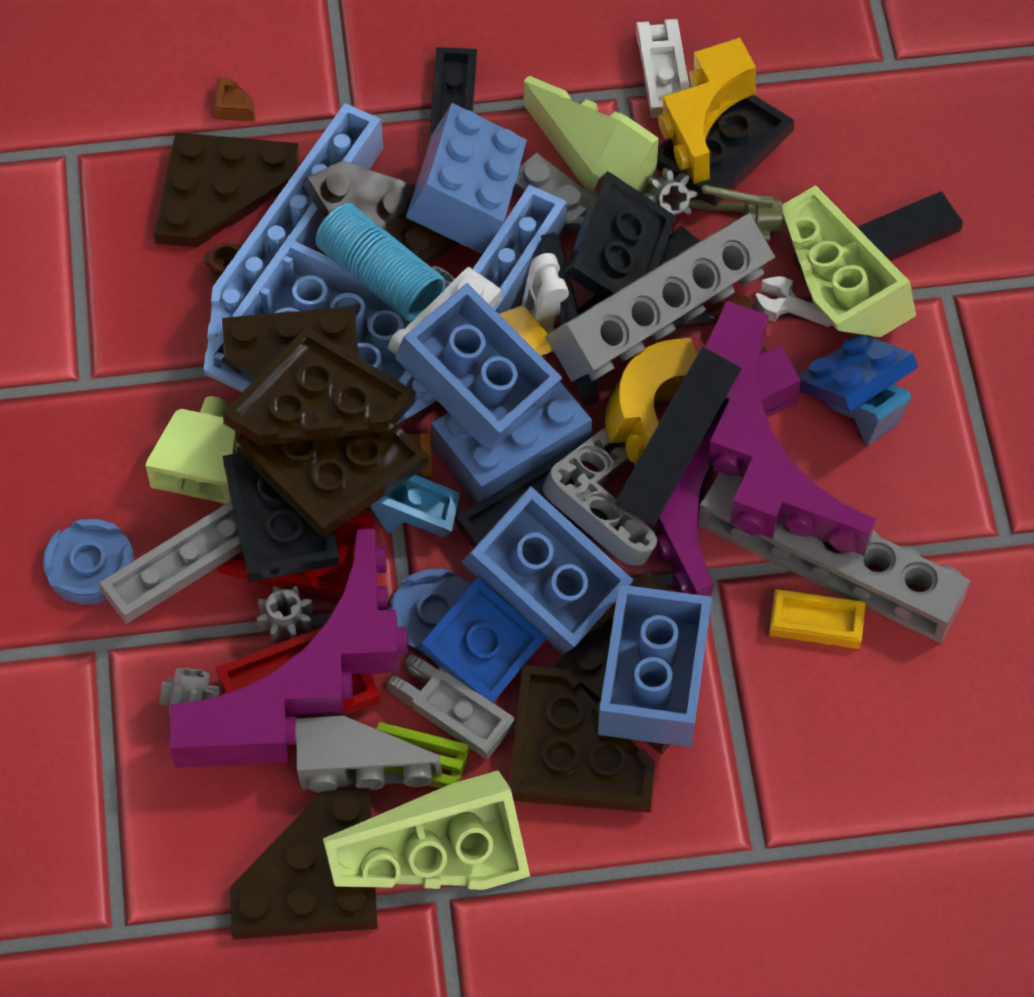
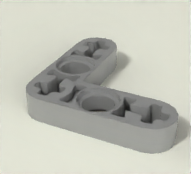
M605 427L553 466L543 483V492L550 502L617 559L631 566H640L645 564L656 547L657 538L655 533L643 521L616 507L614 503L617 499L601 487L622 471L630 461L626 452V442L610 444ZM615 448L610 455L605 451L606 449ZM581 461L593 464L599 472L589 470ZM570 478H572V480L575 482L574 485L569 484L565 486V484L569 482ZM590 508L602 511L608 516L609 520L600 519L591 512Z

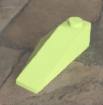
M528 76L524 80V107L587 192L593 196L598 179L609 171L640 193H648L650 183H648L646 178L649 176L656 179L658 137L626 115L616 111L610 116L598 112L597 104L586 99L579 104L572 101L569 94L561 88L532 76Z
M816 185L782 204L783 217L814 306L838 331L882 337L916 316L910 281Z
M499 771L452 783L323 838L335 886L392 888L395 884L423 885L424 888L440 889L441 885L467 886L468 889L485 890L530 877L512 792Z

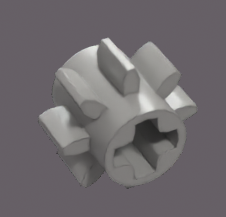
M663 168L662 177L654 179L648 176L646 178L650 186L648 193L643 195L675 216L682 211L688 214L691 213L688 204L690 198L697 196V192L685 187L689 180L688 175L680 173L674 179L672 170ZM670 188L675 190V195L669 196L667 203L662 200L663 195L669 194Z
M275 586L273 587V593L267 600H258L259 612L263 614L257 618L259 631L270 629L272 643L276 644L279 640L287 641L297 637L303 630H312L311 618L308 617L313 612L311 599L300 601L298 587L295 586L291 590H279Z
M179 668L175 670L174 678L167 677L166 682H162L159 704L171 705L208 700L219 696L220 687L209 685L210 674L205 671L193 668Z

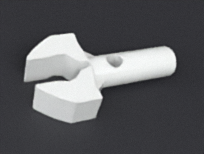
M782 276L762 280L761 291L778 297V299H770L759 293L755 295L757 310L767 314L768 320L776 323L779 315L792 313L825 327L832 326L813 303L795 297L792 291L793 280Z

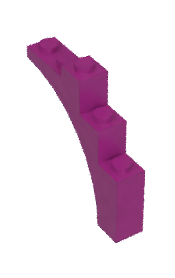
M727 301L705 348L742 368L715 416L720 421L710 440L708 465L715 467L725 475L743 477L732 502L730 523L738 526L739 529L747 534L763 535L773 539L780 524L796 535L812 536L830 543L834 548L842 552H855L865 556L871 542L876 519L841 503L814 484L789 458L772 432L761 403L757 378V364L766 337L768 315Z
M782 346L761 353L757 364V378L761 403L766 416L769 417L797 404L801 380ZM715 417L655 526L653 527L645 523L655 533L657 538L655 548L662 562L669 561L674 571L672 580L676 592L712 597L713 583L701 553L697 518L705 487L716 469L708 465L710 440L720 419Z
M357 529L354 563L345 591L328 622L302 651L275 672L242 689L208 700L170 705V752L175 768L289 762L288 745H297V718L344 716V700L353 699L352 674L399 672V655H408L407 627H398L396 610H388L387 586H378V573H387L386 546H377L375 529Z

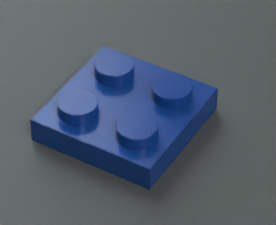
M856 335L847 339L841 348L827 357L813 361L807 370L798 375L801 380L800 392L851 412L917 369L918 365L913 352L867 335Z
M477 577L417 648L440 668L493 703L521 670L522 666L526 664L546 640L547 636Z

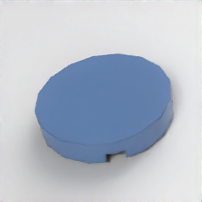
M80 519L70 523L71 527L66 528L62 532L59 530L51 537L44 550L43 568L51 589L62 599L79 605L99 604L107 600L100 591L99 582L132 563L135 556L128 538L123 535L122 530L115 524L101 519Z
M441 568L424 569L409 575L401 583V587L392 596L390 610H396L398 627H407V644L410 650L425 655L417 647L471 585L469 581L455 576L452 571Z

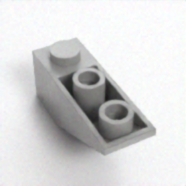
M330 716L296 719L297 773L302 790L310 789L313 792L321 793L322 791H334L337 787L357 786L360 789L370 788V790H377L385 784L402 783L409 787H424L432 783V771L436 772V776H442L440 755L348 717ZM403 766V776L385 772L384 767Z

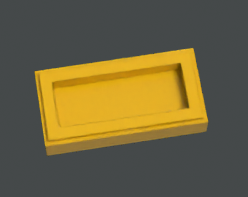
M775 589L769 636L860 649L866 602Z

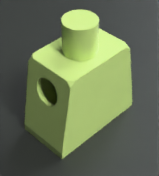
M209 396L204 399L200 413L185 409L175 411L145 465L151 488L225 504L231 501L222 456L238 453L235 450V439L240 435L223 424V412L229 407L225 400Z

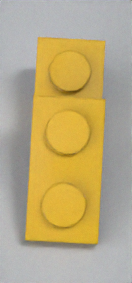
M741 38L694 52V70L689 72L692 87L663 96V114L658 116L661 133L666 140L671 138L674 144V156L677 165L681 170H687L694 184L710 179V152L706 145V137L714 122L735 103L755 95L756 66Z

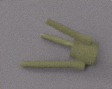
M704 185L701 190L705 194L740 201L745 204L720 201L714 207L707 201L690 199L688 204L689 208L738 212L743 213V216L750 213L766 241H770V232L779 233L782 227V202L780 199H774L773 196H758Z

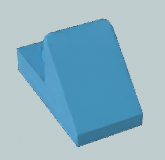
M891 385L851 412L827 403V406L831 410L854 418L864 444L869 446L901 422L912 397L909 390Z
M414 475L370 505V507L388 533H392L405 522L445 538L453 529L460 492Z

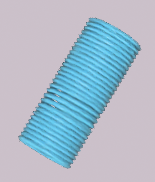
M345 203L336 207L325 217L319 226L316 234V246L408 322H412L432 301L445 291V279L443 276L428 266L427 263L422 261L352 203Z

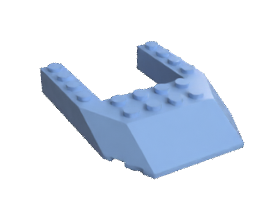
M344 103L214 284L211 297V319L207 334L208 347L204 362L205 375L240 392H243L254 381L243 372L238 374L226 365L222 318L354 306L359 358L416 391L415 403L396 424L437 401L395 359L396 355L388 350V344L392 336L399 329H405L411 322L405 320L339 264L334 262L333 259L313 250L316 246L318 228L324 218L303 186V182L307 177L341 160L370 169L383 151L382 123L380 118ZM531 185L527 187L473 268L477 273L502 289V300L493 308L498 314L516 308L523 298L531 262L535 257L544 254L541 236L555 232L561 240L566 232L567 201Z

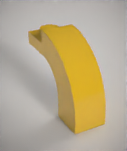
M691 338L658 342L639 352L627 365L609 398L605 414V426L609 443L626 442L627 456L631 462H634L635 466L659 424L654 404L673 399L697 356Z

